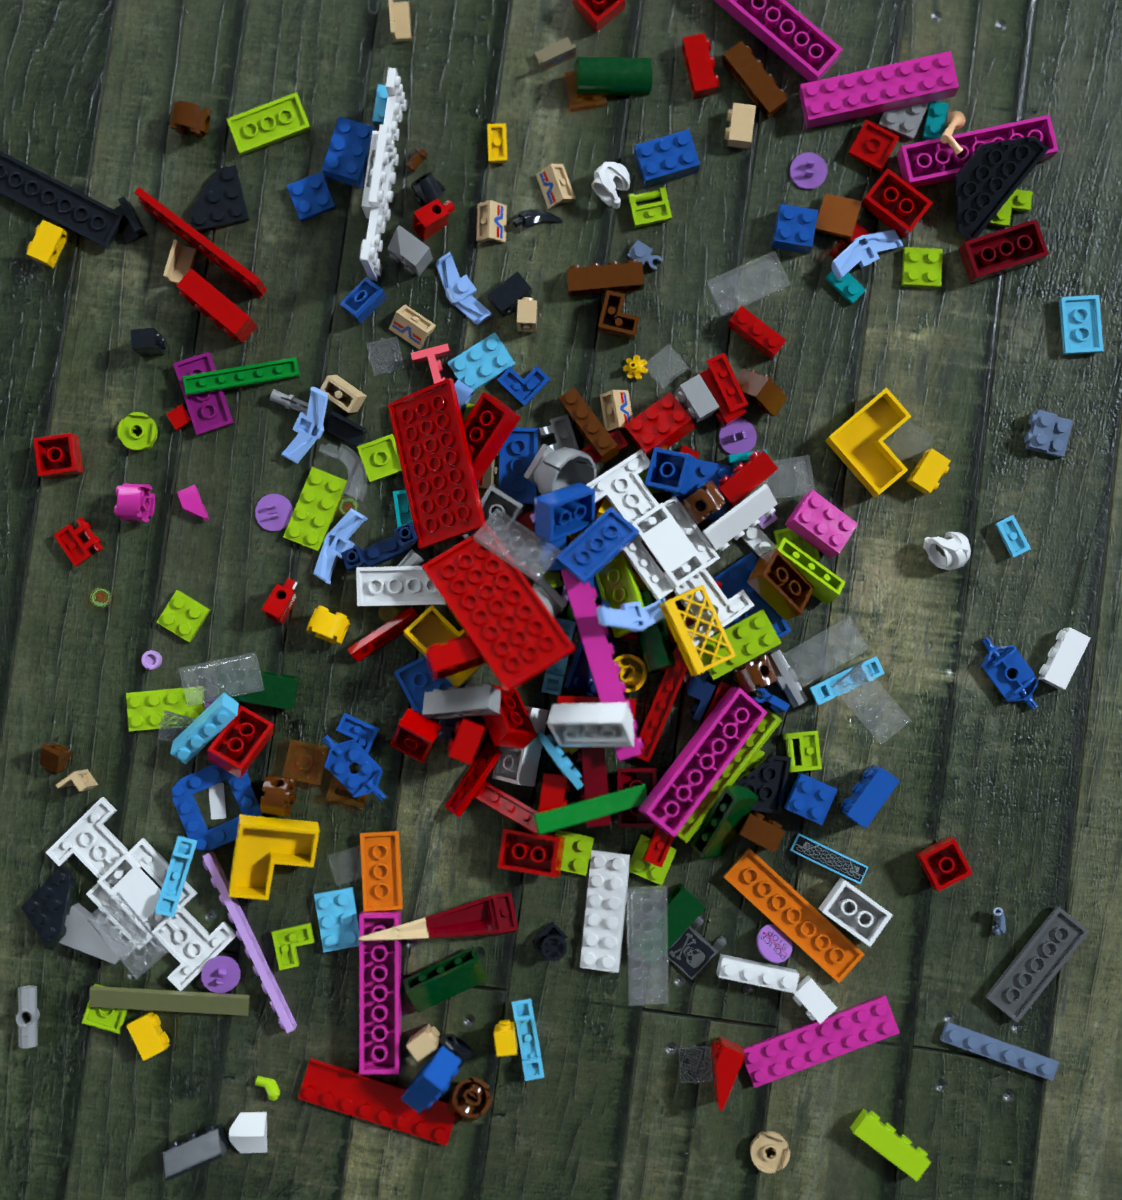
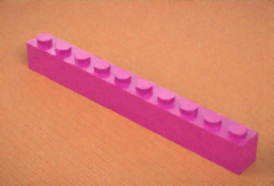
M566 569L562 570L561 575L600 703H627L630 711H632L629 699L625 700L623 694L626 692L623 680L619 681L617 675L621 673L618 662H613L612 655L615 652L612 643H608L606 636L609 635L607 626L601 625L597 617L596 609L600 605L596 606L594 598H597L595 587H590L589 581L585 585L582 584ZM633 718L634 746L614 747L619 761L642 754L641 749H644L641 737H636L635 730H638L635 718Z

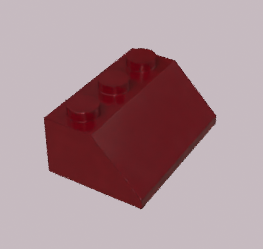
M655 767L617 768V791L645 784L647 795H649L656 786ZM640 806L617 812L618 827H657V825L638 810Z

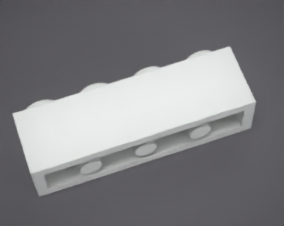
M724 954L719 956L716 971L719 978L796 993L799 973L796 969Z

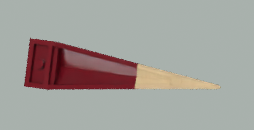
M507 892L490 895L422 919L362 936L358 940L380 941L481 937L517 932L518 925L512 894Z

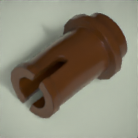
M421 147L415 149V153L405 165L415 172L423 160H427L426 156L428 153Z

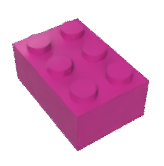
M813 489L803 495L785 523V526L829 559L840 554L858 525L857 522Z

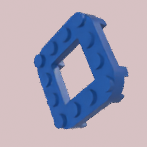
M213 764L183 777L173 786L172 799L188 838L197 840L196 848L198 850H212L235 840L239 817L208 830L194 794L228 780L242 815L264 817V813H261L260 801L247 771L240 779Z

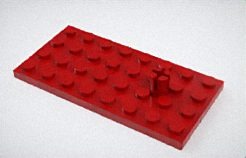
M447 378L388 403L414 529L419 539L417 541L418 548L426 549L486 527L454 380Z
M489 526L422 565V569L507 693L575 651L571 641Z

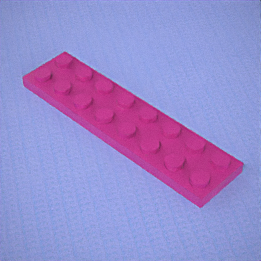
M881 995L831 1014L821 1024L815 1020L742 1048L745 1053L744 1063L753 1087L756 1088L894 1036L900 1032L887 997Z

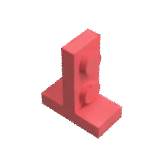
M448 344L411 353L414 364L429 362L434 384L445 380V377L441 378L439 372L443 370L441 361L436 359L451 355Z

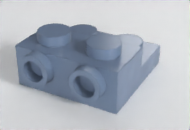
M1042 410L1035 411L1029 418L1030 430L1024 438V443H1026L1025 449L1063 458L1073 420L1058 417L1057 414Z

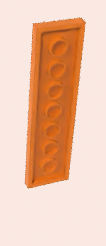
M750 848L723 875L728 882L838 983L845 978L865 955Z

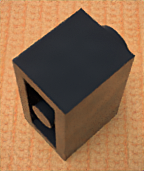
M517 271L490 292L488 298L502 317H504L506 314L511 315L517 309L518 300H522L523 297L531 298L532 288Z
M155 328L130 330L132 349L140 356L165 355V349H167L166 338Z

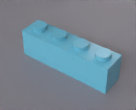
M223 692L173 740L170 754L186 765L237 716L239 703Z

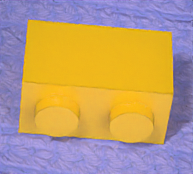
M42 220L41 224L36 228V235L33 241L28 244L26 254L33 260L54 268L69 234L64 229Z
M933 448L928 449L924 452L906 482L923 494L934 492L939 486L938 481L941 476L943 477L948 472V465L951 460Z
M153 1011L126 1025L143 1061L170 1046L169 1037L166 1032L162 1031L160 1027L161 1021Z
M510 1020L499 1021V1024L495 1025L494 1030L497 1057L517 1054L518 1042L515 1022H510Z

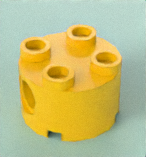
M319 605L314 610L306 631L310 634L313 631L316 633L315 637L341 645L350 623L346 615L336 612V615L332 614L328 608Z
M624 654L613 660V662H618L621 673L617 675L619 681L623 680L626 693L634 692L644 685L647 678L646 667L639 657L632 654Z

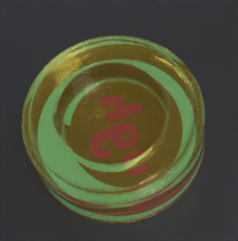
M344 497L339 502V510L343 515L351 508L358 511V503L352 497Z
M96 588L91 592L90 600L97 607H105L111 601V594L107 589Z

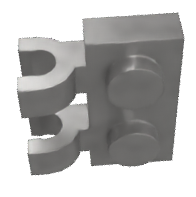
M568 414L550 419V426L539 428L540 439L551 434L554 435L556 444L548 445L554 451L564 447L579 450Z

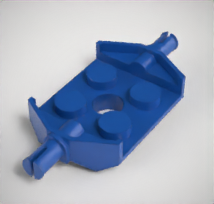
M988 637L981 642L988 650V653L980 668L984 669L1005 698L1004 701L1023 700L1030 710L1037 708L1038 705L1032 699V693L1036 689L1039 679L1015 646L997 647L992 644ZM1010 668L1016 671V676L1013 679L1007 676V671Z
M326 735L321 740L330 750L324 767L353 794L354 798L371 793L381 802L387 797L378 786L383 769L354 739L338 744L337 742L334 743ZM353 762L360 765V771L356 774L350 771V765Z

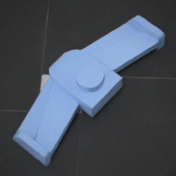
M895 229L862 235L854 239L853 243L832 261L831 268L837 280H840L857 263L863 268L880 259L877 254L878 252L901 248L903 244Z
M448 252L439 258L435 265L449 302L455 305L476 325L491 317L493 313L472 296L477 292V289L468 276L459 277L451 253Z
M314 386L310 389L307 414L300 412L292 429L298 432V434L284 452L281 453L283 457L297 464L316 440L321 438L324 432L323 422L328 394Z
M351 508L335 527L327 533L313 572L316 577L327 584L331 583L330 579L337 558L343 559L341 553L353 548L355 543L350 541L349 538L368 519L366 516Z
M663 598L642 608L640 602L625 603L620 606L621 610L601 606L596 609V613L601 625L628 628L633 632L644 631L647 627L665 619L659 604L666 602V600Z

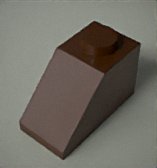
M58 743L43 744L39 765L45 767L44 770L51 774L63 772L73 751Z

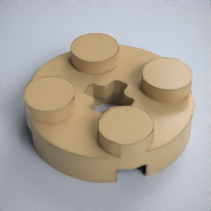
M773 1131L759 1132L751 1143V1159L762 1172L775 1173V1171L783 1169L787 1165L790 1158L788 1143L779 1133ZM772 1147L775 1154L767 1157L765 1150Z

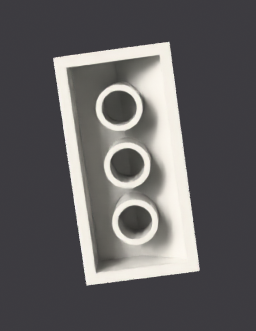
M764 484L702 533L715 551L719 549L722 552L729 546L728 541L732 538L735 540L739 539L745 534L743 531L749 526L752 529L760 523L759 518L765 515L768 517L775 511L774 506L778 503L768 485Z
M627 703L552 704L547 724L559 747L634 746L633 715Z
M525 706L536 733L541 730L545 732L549 710ZM537 736L524 749L498 746L497 749L503 752V754L494 766L492 778L517 785L535 787L542 743Z

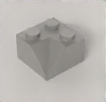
M400 225L397 227L387 248L390 254L389 257L395 263L401 262L405 265L404 269L413 275L415 273L420 276L433 259L430 248Z
M700 374L681 384L674 393V397L696 423L710 418L719 408Z

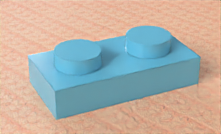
M378 84L372 119L374 124H384L388 97L386 85Z
M1014 515L994 524L1012 558L1031 549Z

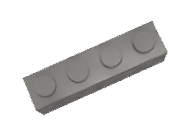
M484 683L478 687L467 685L465 688L450 687L449 690L433 689V692H425L422 715L432 720L499 714L501 690L489 683Z

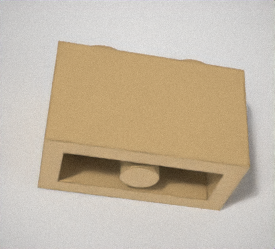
M733 103L732 109H728L727 121H730L729 128L726 127L724 139H728L727 146L750 148L756 105Z
M523 297L522 300H518V332L537 333V300L530 297Z
M338 375L327 376L320 390L328 394L329 400L348 413L358 412L367 397Z
M428 1023L409 1038L406 1047L417 1062L438 1047L440 1033L435 1026L431 1027Z

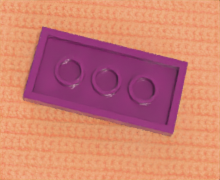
M206 352L173 363L196 435L200 436L233 425L234 421L223 390L192 396L185 395L182 376L217 371L211 353Z

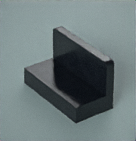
M125 196L119 198L120 206L114 208V210L126 216L119 231L125 242L130 244L147 235V232L131 202Z
M331 410L329 413L331 418L324 430L355 447L360 446L367 434V430Z

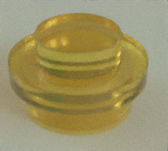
M394 605L380 606L378 610L379 618L384 622L394 619L398 614L397 608Z

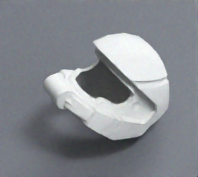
M604 162L595 171V180L591 185L602 201L609 207L612 206L618 209L621 199L618 197L615 189L629 190V172L620 163Z
M947 532L944 538L938 536L925 538L923 548L926 550L929 560L938 568L951 571L963 567L970 558V544L968 538L962 533ZM936 545L942 548L945 556H942L940 552L936 550Z

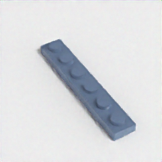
M948 1021L945 1023L940 1038L941 1041L1052 1081L1059 1064L1057 1060Z

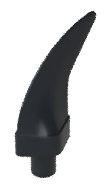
M537 209L521 211L518 213L519 218L513 220L514 227L523 225L526 228L542 221L563 223V220L558 216Z

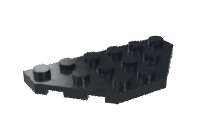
M1035 136L980 144L954 176L956 231L967 240L977 238L1049 148Z

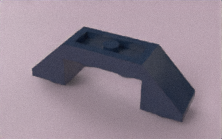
M412 522L393 529L395 532L394 536L363 550L357 545L342 552L341 555L347 570H356V567H375L406 553L419 540Z

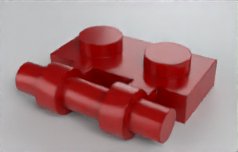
M82 517L76 520L78 528L74 529L69 524L54 534V537L75 567H78L92 557L89 551L92 547H94L97 553L104 549L100 544L101 541L98 536L95 537L91 531V526ZM82 533H84L87 539L89 540L86 543H84L82 539L79 537V535H81Z

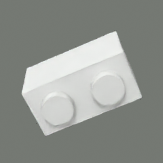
M809 975L797 984L796 993H793L794 996L792 998L799 1006L804 1005L807 1011L805 1013L812 1021L816 1019L821 1024L837 1009Z

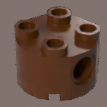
M174 101L169 123L170 128L175 129V132L187 135V132H190L197 138L205 139V136L208 134L212 111L205 107L204 111L200 110V105L190 102Z
M710 480L680 503L691 519L698 524L707 518L706 516L710 514V511L712 514L715 513L726 502L714 482Z
M768 655L732 670L739 688L745 693L778 680Z
M268 775L262 788L264 796H261V813L290 817L291 804H295L296 792H293L296 779Z
M476 1077L461 1080L450 1092L448 1098V1109L451 1114L462 1122L472 1123L478 1120L489 1109L492 1101L488 1085Z

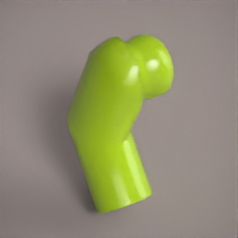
M257 1076L255 1086L264 1087L269 1100L276 1101L280 1095L277 1082L271 1078Z

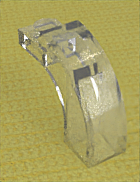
M327 443L326 446L321 444L318 450L321 454L341 461L347 467L348 481L343 494L363 502L368 490L369 480L361 458L344 444H341L339 450H337V446Z

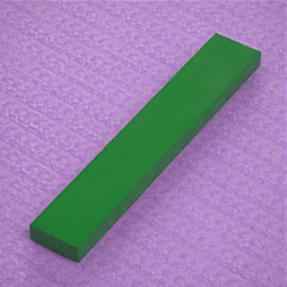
M294 357L182 376L185 395L192 396L300 377L297 358Z
M645 784L635 785L533 814L537 833L539 835L641 806L648 797Z

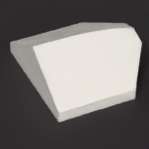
M240 1112L229 1129V1141L240 1153H267V1112Z

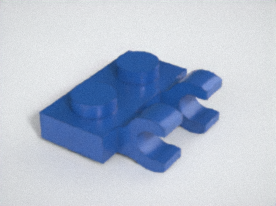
M764 688L756 689L761 693V697H752L755 702L767 703V708L776 713L781 711L787 712L790 706L788 703L771 695Z

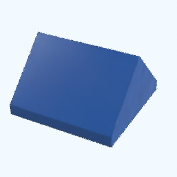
M365 277L339 304L361 324L387 297L381 287Z

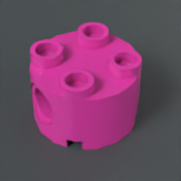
M124 483L122 486L118 485L116 488L117 505L114 508L115 515L120 516L123 521L149 522L151 519L148 517L153 516L155 509V494L150 492V490H153L152 486L149 484Z

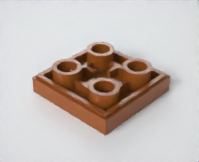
M825 193L815 231L851 239L862 207V201Z

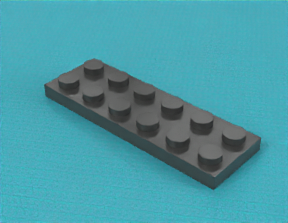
M1056 906L985 997L1018 1023L1090 931L1062 908Z

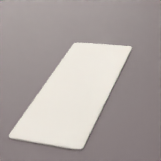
M218 783L208 788L211 820L226 818L224 783Z

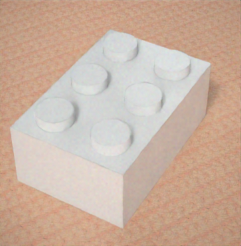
M841 877L818 908L869 947H871L893 916Z

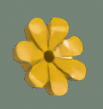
M634 355L633 360L628 358L626 360L628 365L623 366V371L628 372L627 377L629 379H633L635 376L637 380L642 379L641 373L646 374L648 371L644 367L647 365V361L645 359L640 360L639 355Z

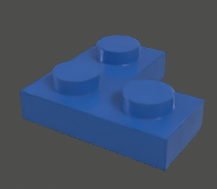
M538 366L524 379L509 367L497 379V382L525 407L551 379Z
M347 713L343 714L336 731L353 738L368 754L380 728Z

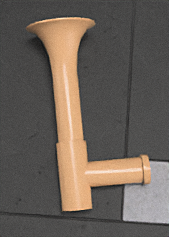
M952 111L947 115V129L941 136V142L948 143L956 155L963 150L952 137L953 131L961 129L965 124V116L960 111Z

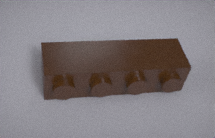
M740 41L723 54L722 63L767 120L785 107L788 100L786 93L783 89L777 87L773 76L766 73L762 62L755 59L748 45H744Z
M629 260L622 264H619V262H609L608 265L601 266L598 263L590 264L589 267L574 265L566 269L568 296L606 293L607 290L618 292L644 289L643 264L637 260Z
M575 387L558 397L565 413L568 414L571 421L603 464L619 454L618 445Z

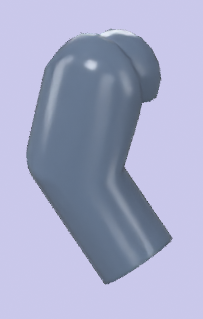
M996 907L993 910L996 925L992 926V931L996 936H999L1001 933H1005L1006 923L1003 909Z

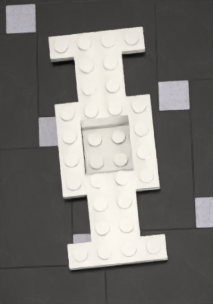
M389 67L386 81L388 97L384 124L380 125L379 131L372 132L361 205L366 218L369 219L366 240L362 241L360 260L371 281H377L378 276L382 274V264H380V259H378V253L382 252L383 240L380 239L381 233H385L386 220H390L391 211L388 209L389 202L393 200L391 186L396 181L394 166L398 165L399 155L396 154L397 148L394 145L395 140L398 141L399 139L398 122H401L402 112L406 111L407 107L403 84H401V76H398L396 68Z
M642 449L586 484L595 489V503L606 497L615 511L639 530V535L622 552L657 601L672 591L676 596H679L704 585L723 627L754 606L744 590L729 600L726 598L706 570L707 567L720 559L714 548L676 496L659 504L638 476L649 468L651 462ZM642 540L645 542V544H646L647 547L650 549V551L652 552V554L655 556V558L658 560V562L660 563V565L663 567V569L665 570L664 573H663L662 570L659 568V566L656 564V562H655L654 559L651 557V555L649 554V552L646 550V548L644 547V545L641 543ZM699 590L694 593L692 601L701 604L703 596ZM680 600L683 606L686 608L687 602ZM691 604L688 613L697 617L700 607ZM703 609L700 619L709 622L711 614ZM699 622L696 632L705 635L708 625ZM694 624L688 628L693 630ZM711 627L708 637L715 634L718 629ZM694 635V646L702 643L704 638Z
M101 797L46 854L58 866L65 863L73 854L85 864L99 879L98 883L86 895L139 949H142L155 937L181 963L167 978L179 991H182L202 971L204 964L211 958L216 957L237 934L225 921L210 934L184 908L197 894L186 881L174 918L154 913L161 889L140 867L163 887L169 863L144 838L129 851L103 825L117 810L104 797Z

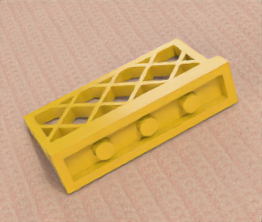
M704 585L659 604L691 676L699 675L736 656ZM699 590L703 596L701 604L692 601L694 593ZM683 600L687 602L684 612L678 610L675 601ZM691 604L700 607L697 617L688 614ZM703 609L711 614L709 622L700 619ZM686 617L696 620L693 630L686 628L684 624ZM699 622L708 625L705 635L696 632ZM711 627L718 629L720 633L718 640L708 637ZM694 635L704 638L701 648L694 646ZM707 640L716 643L713 653L704 650ZM719 646L726 647L729 655L725 657L717 655ZM703 653L712 656L710 664L706 666L701 661Z

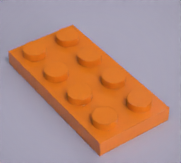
M399 831L360 833L364 912L402 910L403 893Z

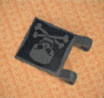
M701 916L690 925L664 954L691 980L727 943L723 936H719L714 944L711 945L696 931L703 924Z

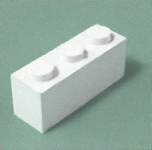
M1070 627L1061 629L1056 636L1057 642L1055 646L1048 652L1049 659L1047 663L1043 664L1040 668L1039 674L1041 675L1039 680L1059 690H1065L1091 638Z

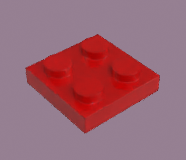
M866 119L847 155L881 172L899 136Z

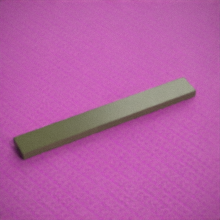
M91 986L89 991V1007L248 1016L250 995Z

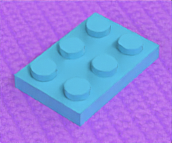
M1099 295L1059 298L1063 355L1103 352Z
M495 332L447 362L456 378L474 391L503 374L509 367L512 368L516 365Z
M542 730L538 732L537 738L577 790L584 785L579 779L582 775L575 767L571 768L573 763L567 756L563 757L565 752L559 745L554 746L556 741L550 734L546 736Z
M353 887L315 893L314 898L323 952L359 946V919Z

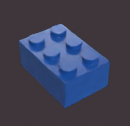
M338 117L322 167L325 178L359 188L362 187L367 171L372 132L376 131L375 127Z
M689 129L640 143L634 147V156L644 188L699 172L700 162Z
M580 482L535 498V534L550 542L586 529L595 521V489Z
M875 765L867 767L863 773L864 778L860 783L857 782L851 791L853 793L850 798H845L840 805L842 808L840 813L865 829L900 782V780L885 769Z
M442 1046L420 1069L401 1100L419 1114L425 1108L428 1110L450 1086V1080L460 1070L457 1067L461 1060Z

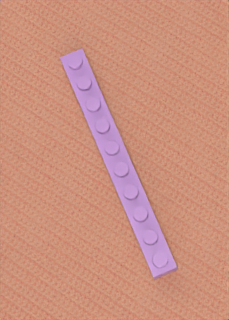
M214 851L203 855V865L207 871H210L212 875L211 882L215 888H218L221 894L219 895L220 901L223 906L226 905L229 911L228 918L237 928V937L240 941L244 942L246 947L244 949L245 953L254 963L253 970L257 976H260L263 982L261 984L262 989L271 999L270 1005L272 1010L277 1012L279 1016V1025L289 1033L297 1027V1023L237 898L229 897V881Z

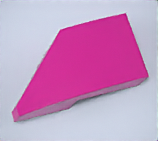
M195 485L177 492L183 509L189 515L201 517L206 521L209 520L206 508Z

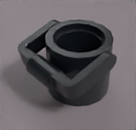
M431 172L422 175L411 184L415 192L413 198L420 207L438 199L446 191L444 186L434 178Z
M551 922L536 934V937L532 940V945L544 958L558 961L566 954V938L568 936L556 923ZM553 928H555V929L558 931V932H551V933H550V931H551ZM543 940L542 947L540 948L537 943Z
M454 1034L442 1035L439 1042L461 1060L457 1067L460 1069L466 1060L473 1057L472 1048Z

